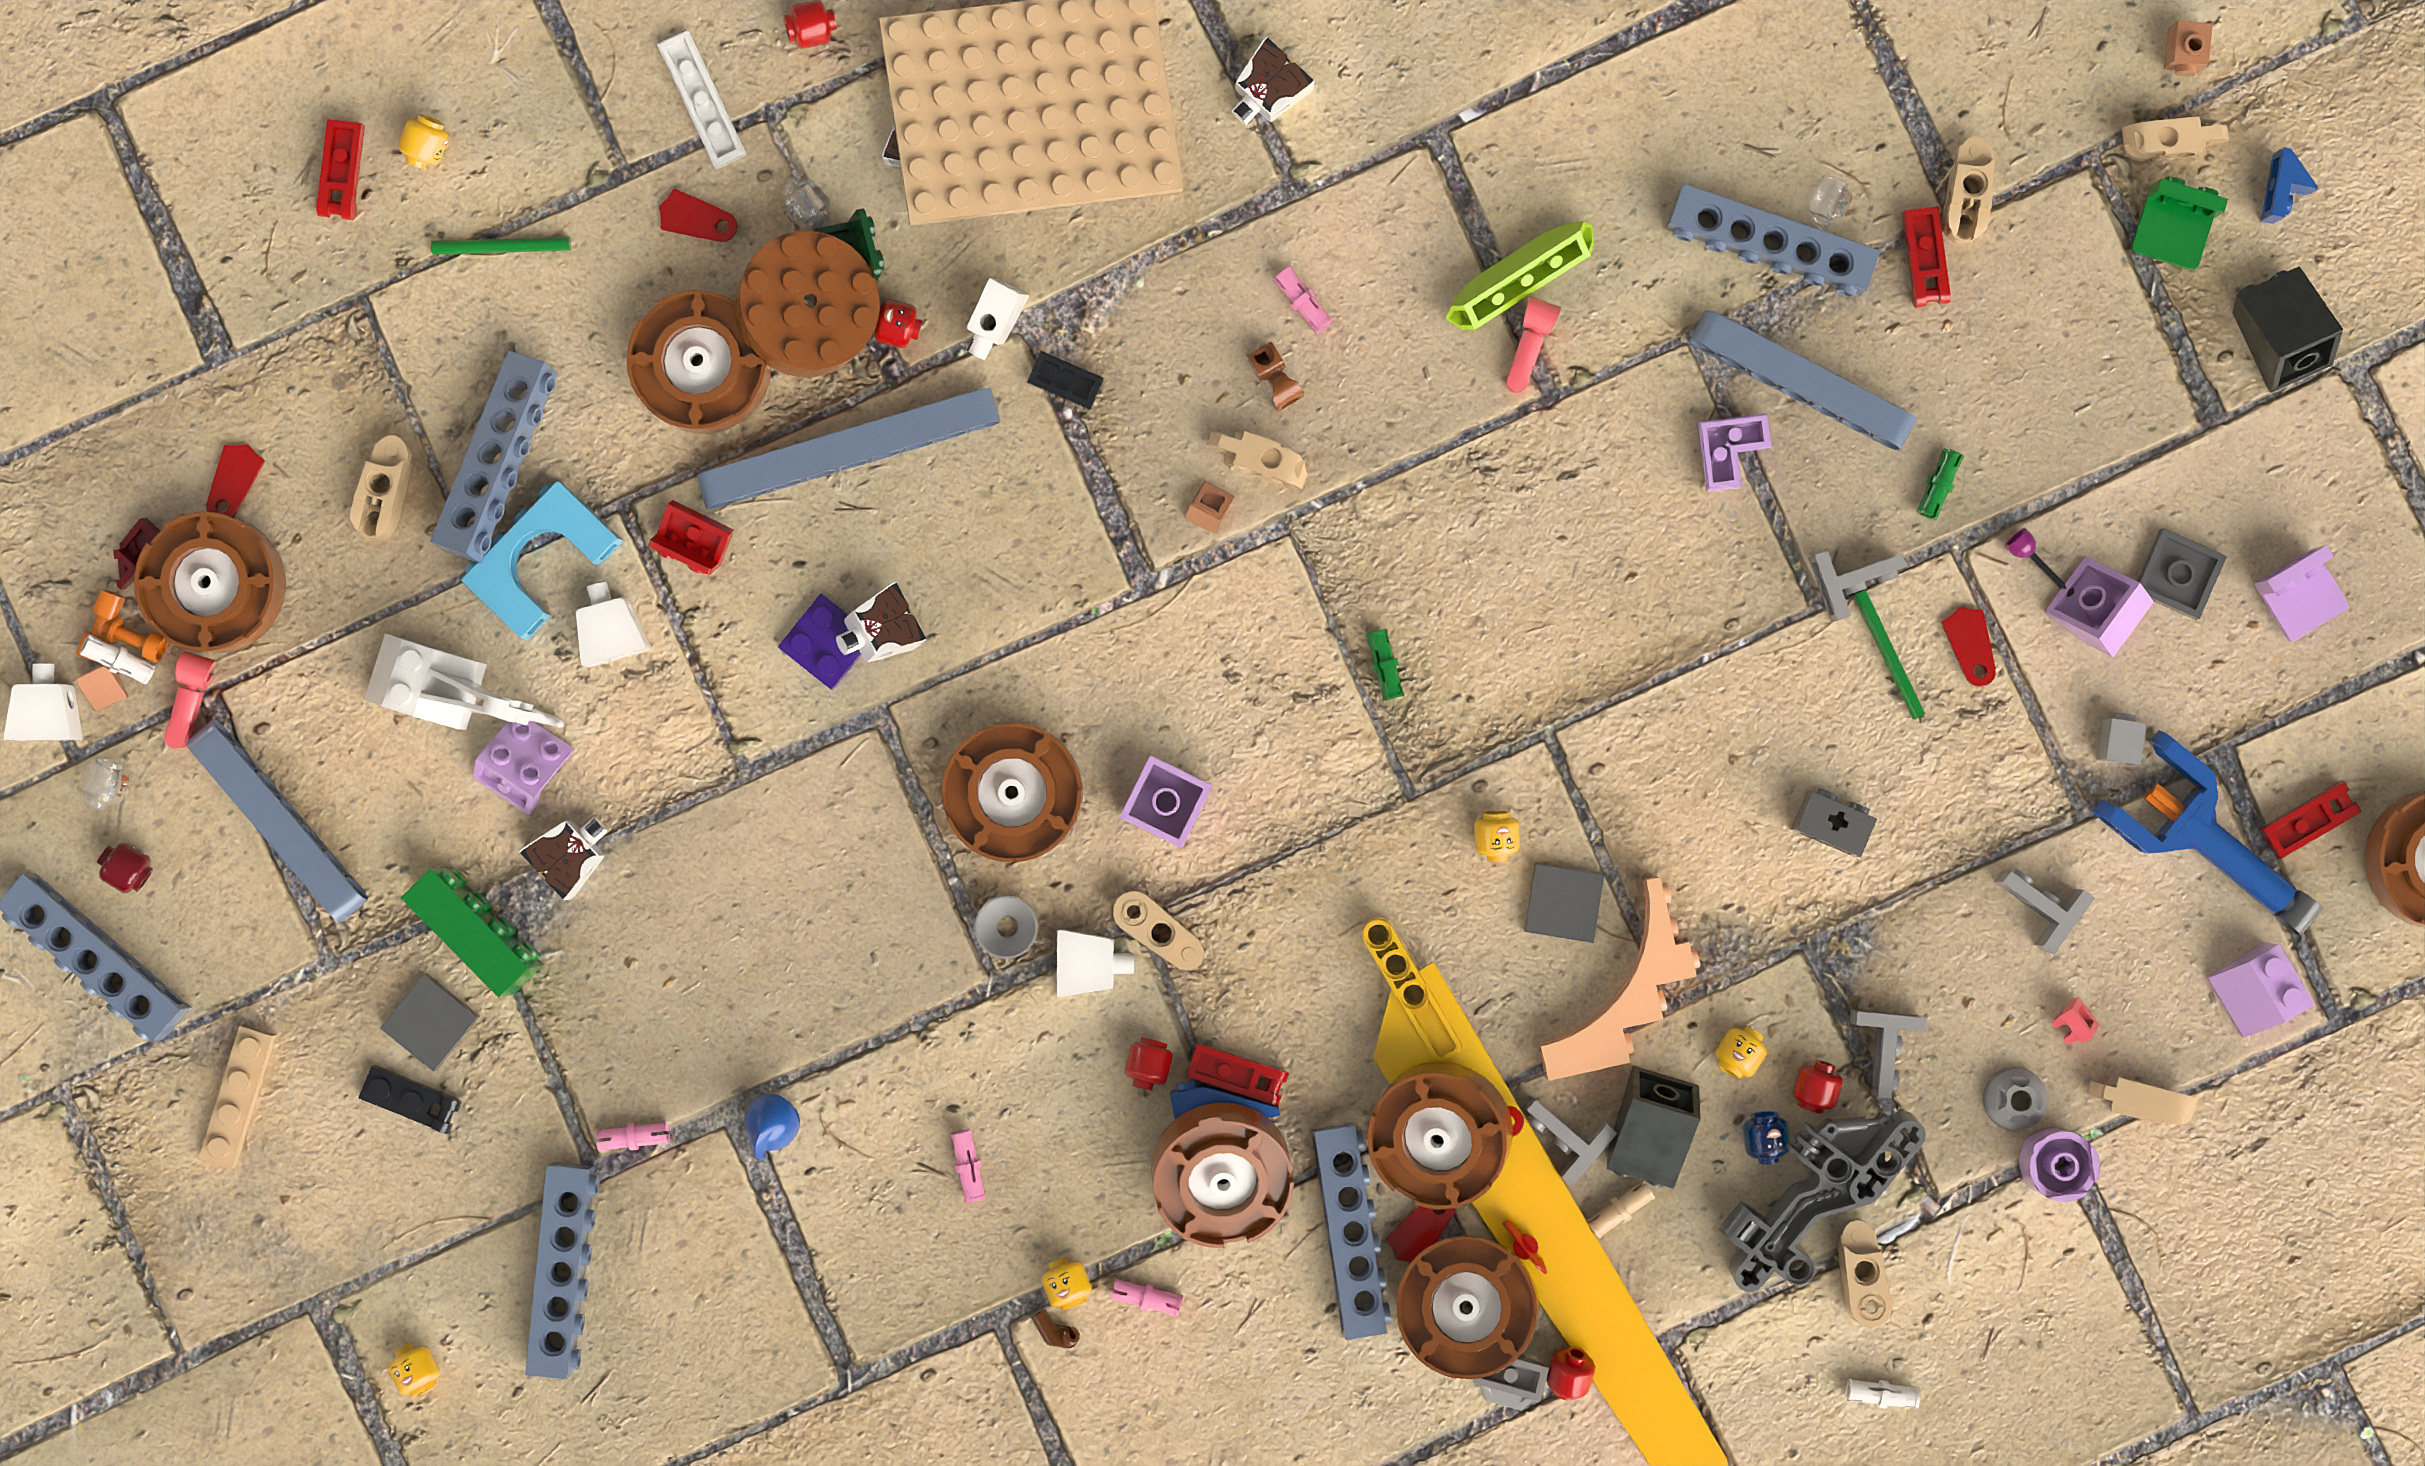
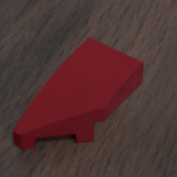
M147 517L140 518L121 541L120 549L113 550L114 559H118L120 579L116 580V583L120 590L126 589L134 582L136 564L146 543H150L161 531Z

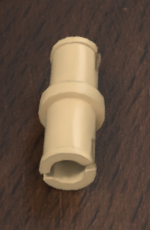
M1641 1180L1640 1183L1619 1198L1615 1195L1610 1199L1612 1203L1586 1221L1596 1235L1601 1238L1602 1235L1623 1220L1626 1222L1631 1220V1214L1656 1197L1646 1183Z

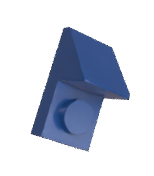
M2284 147L2272 155L2261 222L2275 224L2290 213L2293 205V195H2290V192L2309 195L2318 190L2317 184L2291 148Z

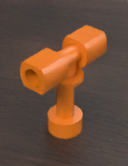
M101 589L92 610L93 613L97 614L91 631H84L76 654L89 659L80 655V651L86 638L91 634L111 645L119 640L142 649L143 658L158 663L167 650L168 641L162 635L152 632L147 637L124 628L123 619L118 617L126 597Z

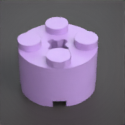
M2045 1128L2026 1138L2022 1144L2019 1167L2023 1179L2032 1190L2050 1199L2060 1202L2078 1200L2088 1193L2087 1191L2096 1183L2099 1177L2100 1161L2095 1148L2085 1138L2062 1128ZM2059 1158L2063 1159L2064 1164L2060 1165L2058 1170L2054 1168L2055 1163L2058 1162Z

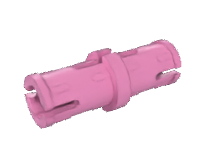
M1291 266L1287 267L1273 279L1292 303L1290 306L1294 312L1298 310L1315 334L1322 331L1333 321L1316 300L1315 292L1312 289L1308 290Z
M664 1121L662 1123L637 1126L636 1123H628L627 1127L597 1129L596 1139L611 1138L610 1141L596 1142L599 1152H602L604 1150L629 1147L630 1150H638L639 1146L669 1144L670 1134L655 1135V1132L669 1131L667 1121Z
M972 1129L951 1133L950 1138L952 1139L957 1162L954 1165V1170L960 1176L964 1202L982 1200L986 1198L979 1170L982 1167L981 1159H977Z
M1116 1278L1111 1300L1141 1306L1140 1310L1147 1312L1148 1309L1178 1317L1183 1295L1155 1289L1153 1284L1147 1283L1146 1286Z

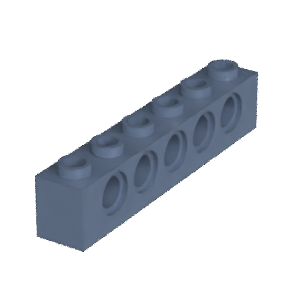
M1683 184L1678 190L1666 226V230L1672 231V236L1679 240L1691 242L1692 239L1705 242V247L1709 250L1724 253L1725 250L1737 253L1738 259L1751 264H1757L1758 261L1771 265L1770 269L1779 274L1790 275L1793 272L1804 276L1803 281L1815 286H1823V283L1834 286L1837 293L1847 297H1855L1856 294L1862 295L1867 291L1880 254V250L1686 184ZM1701 213L1709 214L1714 220V227L1709 229L1702 227L1698 222V215ZM1739 224L1743 226L1747 233L1746 239L1739 240L1733 237L1731 225ZM1764 236H1774L1779 242V249L1776 251L1767 249L1763 242ZM1803 246L1810 250L1812 255L1810 262H1803L1797 257V247ZM1835 257L1843 262V273H1836L1831 270L1829 266L1830 258Z
M508 350L430 540L431 543L443 551L481 563L484 554L490 549L491 536L495 526L503 517L504 504L508 494L516 485L517 472L521 462L529 453L532 435L536 426L542 421L543 408L548 396L554 391L558 373L544 361ZM527 389L526 395L519 399L521 393ZM514 421L513 427L506 431L507 426ZM501 453L499 460L493 463L496 455ZM488 484L486 492L480 495L482 488ZM475 516L473 524L467 527L469 520Z
M36 873L22 874L0 899V910L3 912L2 918L8 924L15 928L21 927L30 935L28 940L35 947L42 951H49L55 957L54 962L59 968L67 973L73 972L82 980L80 985L87 992L94 996L100 995L108 1002L106 1005L108 1010L119 1018L125 1017L134 1025L133 1031L146 1041L165 1039L192 1008ZM38 905L43 908L45 913L41 923L37 922L34 917V911ZM64 928L71 935V940L67 946L60 939L61 931ZM90 950L97 956V963L94 968H91L86 961V956ZM116 973L121 975L123 979V987L120 991L116 990L112 984L113 976ZM142 995L148 999L150 1004L146 1014L138 1006V1001Z
M1353 1123L1311 1129L1342 1336L1345 1340L1387 1334L1386 1324L1391 1323V1313L1388 1302H1382L1381 1289H1386V1280L1383 1268L1377 1269L1375 1255L1381 1254L1378 1234H1372L1370 1220H1375L1376 1216L1373 1200H1367L1365 1186L1370 1185V1176L1367 1164L1361 1165L1360 1151H1365L1362 1130L1356 1131V1126ZM1340 1152H1346L1351 1158L1350 1165L1345 1170H1336L1333 1166L1334 1157ZM1345 1187H1353L1356 1192L1355 1200L1348 1205L1340 1204L1338 1200L1339 1192ZM1352 1221L1359 1222L1361 1225L1359 1236L1354 1239L1345 1238L1344 1227L1346 1224ZM1356 1256L1365 1257V1269L1361 1273H1351L1349 1270L1351 1259ZM1369 1291L1372 1296L1370 1304L1364 1308L1356 1307L1354 1298L1357 1293Z
M552 1162L546 1167L525 1375L568 1379L574 1373V1370H578L580 1367L581 1349H577L578 1335L583 1334L585 1315L580 1314L581 1300H586L589 1285L588 1279H584L585 1265L589 1266L592 1256V1245L587 1244L588 1231H593L596 1217L595 1210H591L592 1196L597 1195L599 1188V1175H594L595 1166ZM566 1192H572L577 1196V1209H569L564 1204L563 1197ZM562 1227H568L573 1230L575 1234L573 1244H567L562 1241L560 1237ZM558 1262H565L570 1266V1278L565 1279L558 1275L556 1270ZM554 1297H562L566 1300L568 1305L566 1313H559L554 1309ZM550 1332H558L563 1336L564 1346L562 1348L554 1347L550 1343Z

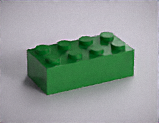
M448 867L430 868L400 898L498 998L515 994L543 966L538 959L541 956L540 953L529 942L525 941L522 943L514 935L516 929L504 917L498 919L489 910L492 904L481 893L477 892L474 894L465 885L468 880L459 870L454 867L451 870Z

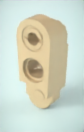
M2200 116L2140 122L2121 129L2126 155L2132 160H2152V163L2202 157L2204 146L2216 145L2229 140L2227 125L2201 126Z
M1972 136L1956 148L1953 169L1950 171L1941 222L1945 236L1957 244H1968L1974 241L1987 229L1990 222L1996 158H1993L1994 150L1991 149L1990 143L1980 136ZM1964 179L1972 180L1976 184V194H1970L1965 190L1963 185ZM1960 217L1968 220L1969 226L1965 230L1959 229Z
M1244 431V434L1236 432L1234 438L1216 432L1210 433L1207 446L1228 455L1225 465L1287 487L1303 489L1308 474L1305 462L1296 452L1283 448L1282 443Z
M389 435L375 443L369 462L366 461L353 497L350 521L360 534L371 539L381 540L387 538L394 533L398 526L412 469V464H410L412 453H410L407 442L400 437ZM383 476H388L390 480L388 490L379 493L377 490L378 480ZM378 512L380 514L376 526L372 523L371 516Z
M1129 891L1117 899L1113 908V916L1115 922L1122 930L1180 970L1182 968L1192 970L1201 965L1204 959L1202 942L1150 896L1141 891ZM1131 905L1138 906L1141 910L1140 916L1138 918L1129 917L1127 914L1128 907ZM1158 923L1167 924L1172 931L1170 939L1166 942L1156 941L1151 934L1153 926Z
M2119 1077L2116 1087L2090 1081L2087 1092L2088 1095L2108 1101L2111 1100V1112L2157 1124H2162V1121L2179 1125L2189 1122L2194 1115L2198 1100L2194 1096Z
M1850 1219L1843 1224L1840 1233H1838L1839 1242H1837L1844 1304L1848 1314L1859 1324L1865 1327H1878L1883 1325L1892 1313V1299L1882 1252L1879 1250L1875 1229L1861 1219ZM1862 1261H1868L1870 1265L1869 1273L1865 1277L1857 1278L1855 1274L1856 1266ZM1868 1300H1874L1875 1312L1869 1313L1865 1310L1864 1306Z

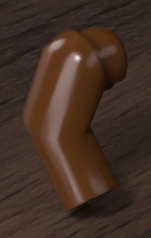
M1046 1309L1031 1317L1044 1342L1049 1346L1070 1349L1080 1340V1333L1075 1327L1054 1324Z

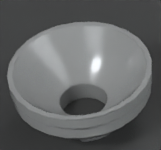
M1008 895L998 896L989 900L979 910L975 919V936L980 946L988 954L1001 959L1015 958L1024 954L1034 944L1038 932L1037 918L1033 909L1024 900ZM1004 916H1011L1017 921L1018 930L1011 937L1002 936L998 931V921Z
M2009 1067L1999 1070L1992 1075L1984 1088L1983 1106L1987 1115L1995 1124L2005 1129L2016 1131L2030 1128L2040 1121L2047 1109L2048 1096L2044 1084L2033 1072L2024 1068ZM2019 1090L2027 1092L2030 1098L2028 1107L2022 1111H2016L2011 1105L2013 1093Z

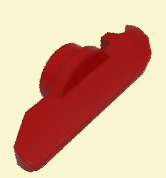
M1509 1219L1502 1223L1514 1239L1513 1251L1515 1255L1523 1260L1529 1259L1538 1270L1547 1274V1268L1543 1259L1537 1254L1538 1242L1536 1238L1529 1234H1522Z

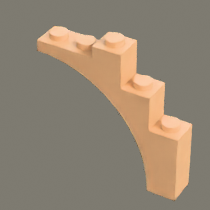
M1660 877L1642 879L1645 895L1644 932L1637 958L1623 986L1614 998L1587 1023L1561 1037L1538 1044L1544 1076L1548 1081L1630 1063L1629 1054L1634 1053L1630 1034H1624L1623 1028L1664 1020L1662 1011L1667 1010L1666 1000L1663 991H1657L1656 985L1697 977L1695 968L1700 967L1697 950L1695 947L1690 948V943L1686 941L1675 943L1674 937L1679 936L1678 926L1675 917H1669L1666 904L1671 903L1670 890L1667 882L1662 883Z

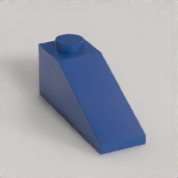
M1196 1080L1177 1083V1090L1170 1091L1175 1119L1191 1109L1212 1103L1243 1105L1260 1112L1267 1118L1281 1115L1279 1106L1205 1084L1197 1086Z

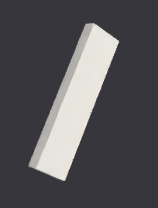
M687 29L657 43L715 169L717 170L747 156L689 30Z

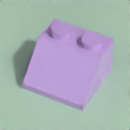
M2085 556L2065 583L2067 588H2062L2045 612L2087 645L2114 657L2154 601L2140 582ZM2074 588V594L2071 597H2067L2068 590Z
M2265 942L2207 977V980L2243 1038L2285 1023L2315 1005L2280 944Z

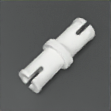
M91 634L86 638L80 651V655L109 667L108 671L112 673L118 671L145 685L153 675L156 666L128 653V649L123 646L116 647Z
M1849 1379L1846 1385V1400L1848 1402L1877 1404L1878 1408L1884 1409L1887 1406H1896L1917 1410L1920 1403L1919 1387L1891 1385L1887 1380H1880L1878 1383Z

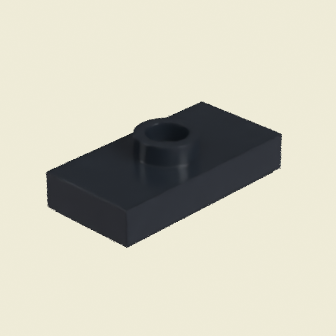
M1040 351L1027 383L1091 411L1104 378Z

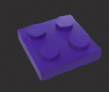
M821 593L778 646L780 650L831 690L835 689L861 656L859 649L847 655L840 651L836 637L849 631L844 621L848 614Z

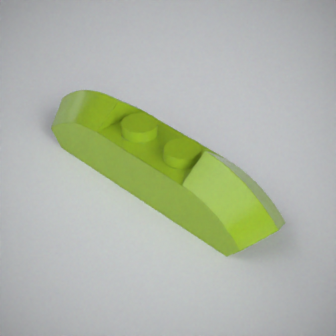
M1580 221L1553 228L1473 278L1459 292L1445 319L1461 330H1475L1591 256L1594 248L1593 224Z

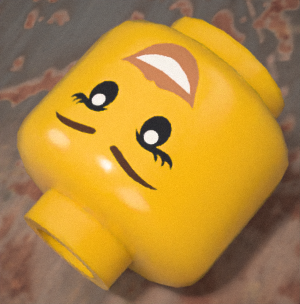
M418 114L417 118L407 120L398 143L399 150L407 156L405 161L422 169H425L427 164L436 165L440 163L450 137L444 129L445 124L423 114Z
M1486 811L1482 813L1481 818L1475 821V849L1479 854L1486 855L1488 862L1508 861V855L1514 854L1519 850V822L1516 818L1510 816L1509 811Z
M1748 1026L1744 1030L1739 1028L1730 1029L1715 1050V1055L1718 1059L1717 1066L1737 1080H1740L1742 1077H1752L1767 1056V1049L1762 1043L1764 1037Z
M1066 1256L1048 1264L1050 1271L1043 1274L1041 1282L1049 1303L1053 1307H1061V1310L1065 1311L1088 1301L1086 1296L1091 1293L1092 1286L1085 1267L1080 1261L1069 1262Z
M409 1343L393 1352L395 1359L389 1363L388 1372L400 1394H410L412 1398H415L437 1386L436 1379L440 1376V1368L427 1346L415 1348L413 1343Z

